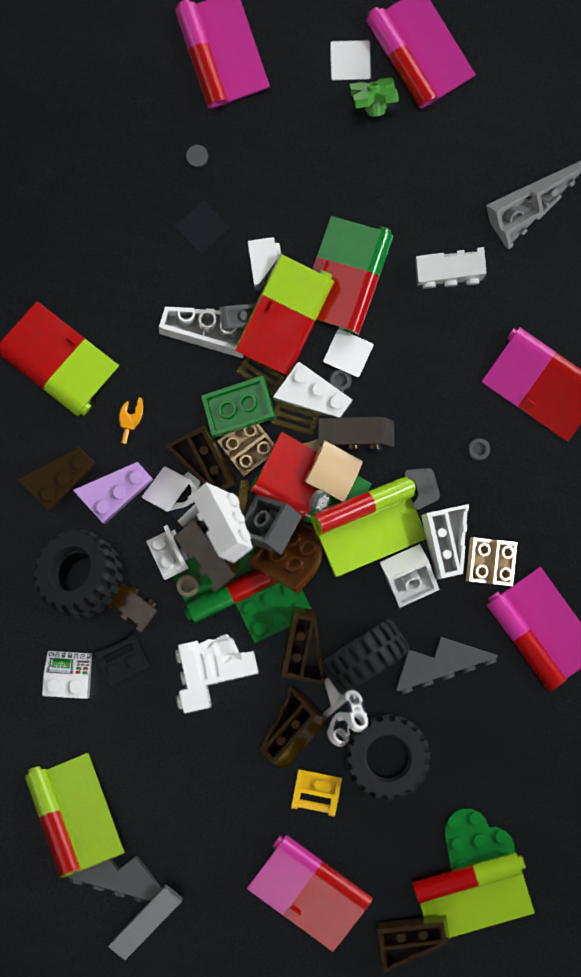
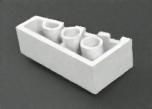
M165 307L159 325V334L236 357H244L243 354L234 349L245 327L222 329L220 310Z

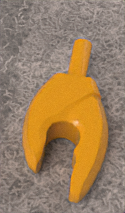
M141 397L138 398L134 414H128L127 412L129 401H126L120 409L119 424L121 428H124L121 441L123 444L127 443L129 431L134 430L142 418L143 400Z

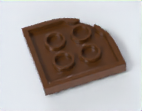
M300 519L282 555L258 547L248 558L247 562L253 568L298 594L318 570L322 559V546L315 530L308 523Z

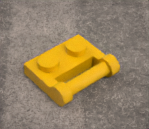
M298 769L291 809L298 810V808L328 813V816L335 817L342 777ZM305 793L330 798L331 802L329 805L300 799V795Z

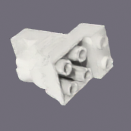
M228 634L213 640L208 639L202 643L194 641L178 645L179 650H175L178 664L182 663L184 671L180 672L182 684L187 685V689L180 690V695L176 696L178 708L183 709L184 713L209 708L212 706L208 690L209 684L259 673L254 651L239 653L235 641Z

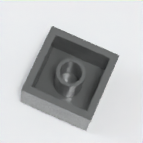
M256 495L244 517L247 531L251 537V544L282 555L302 515L286 503Z

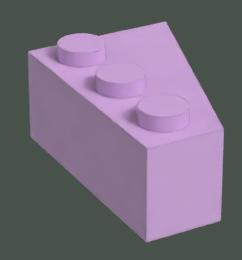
M136 462L73 491L100 521L106 524L146 488L153 479Z

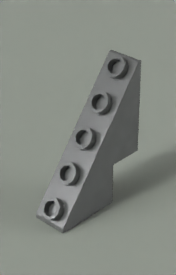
M439 637L433 657L411 650L407 652L395 690L400 691L402 695L413 691L412 687L421 684V687L434 684L433 679L442 677V680L454 677V672L462 670L463 673L475 670L476 664L483 662L484 666L495 663L497 662L496 658L498 655Z
M137 855L120 868L113 859H109L68 876L70 882L83 885V882L92 884L91 888L99 891H104L105 888L113 890L112 894L120 897H125L126 894L134 896L135 901L147 903V900L150 901L161 890V886Z

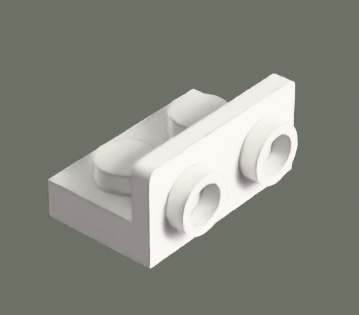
M168 525L163 526L165 529L164 533L146 541L164 580L188 569L185 561L189 559L183 548L179 549L177 545L178 541L174 537L176 534L175 529L171 531Z

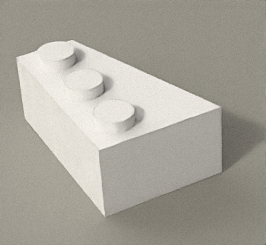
M484 247L477 248V252L458 250L457 253L453 254L437 253L416 256L417 286H423V289L435 288L436 284H444L445 287L457 286L458 282H466V285L479 284V281H482L486 275Z
M300 362L296 364L273 396L275 401L303 408L330 418H341L352 403L351 398Z
M205 483L188 497L190 503H195L200 512L197 515L199 520L205 521L209 529L207 535L219 557L234 563L253 549L250 541L251 537L244 522L245 518L239 507V499L235 494Z
M469 504L421 515L436 580L463 574L464 544Z

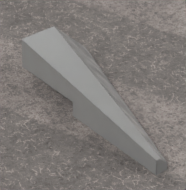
M581 161L486 205L490 223L505 247L508 249L514 246L512 242L520 234L525 235L528 231L526 228L535 219L539 220L562 197L560 194L568 186L572 187L576 183L574 180L581 173Z

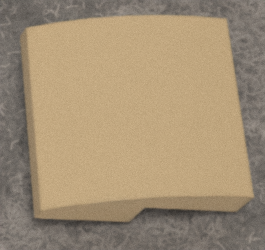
M259 424L226 434L217 441L243 476L267 460L274 446L272 440Z
M324 440L314 458L315 462L304 481L341 501H345L363 461Z
M470 537L466 581L513 586L517 542Z

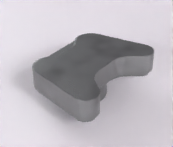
M412 469L405 472V477L413 480L418 492V498L413 503L414 509L419 510L440 498L432 469Z

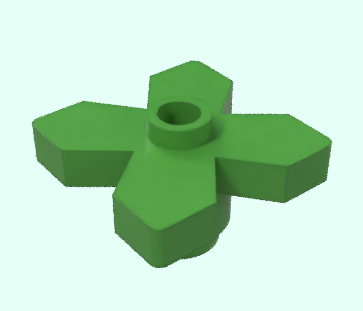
M392 77L379 79L371 83L359 82L350 84L355 108L365 107L369 116H381L385 113L386 104L399 101L398 92Z

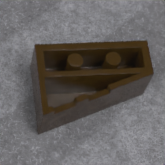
M385 417L319 418V445H322L325 440L338 448L347 447V450H360V447H368V449L374 450L381 449V447H394V421Z
M202 426L165 446L203 484L209 483L224 491L238 485L208 426Z
M77 448L21 477L18 481L48 511L52 512L97 464L82 449Z
M196 515L178 530L174 537L189 558H193L201 567L199 569L200 573L203 576L205 574L209 576L214 583L211 588L216 592L236 575L240 566L238 563L239 559L233 563L218 556L207 535L209 529L205 521H200Z
M119 583L118 588L120 589L118 594H114L111 598L113 601L110 605L106 604V606L118 613L125 621L135 626L139 632H145L160 612L156 609L158 604L149 597L145 600L139 596L141 591L132 584L127 587L125 584Z
M293 606L281 664V677L325 684L315 610Z
M289 686L287 691L289 694L283 706L281 705L278 710L280 713L275 724L271 725L260 748V751L273 765L284 769L290 765L329 721L301 690Z
M446 915L380 922L377 932L384 973L446 945L449 940Z

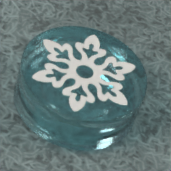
M322 489L314 492L310 498V508L316 512L326 509L330 502V494Z

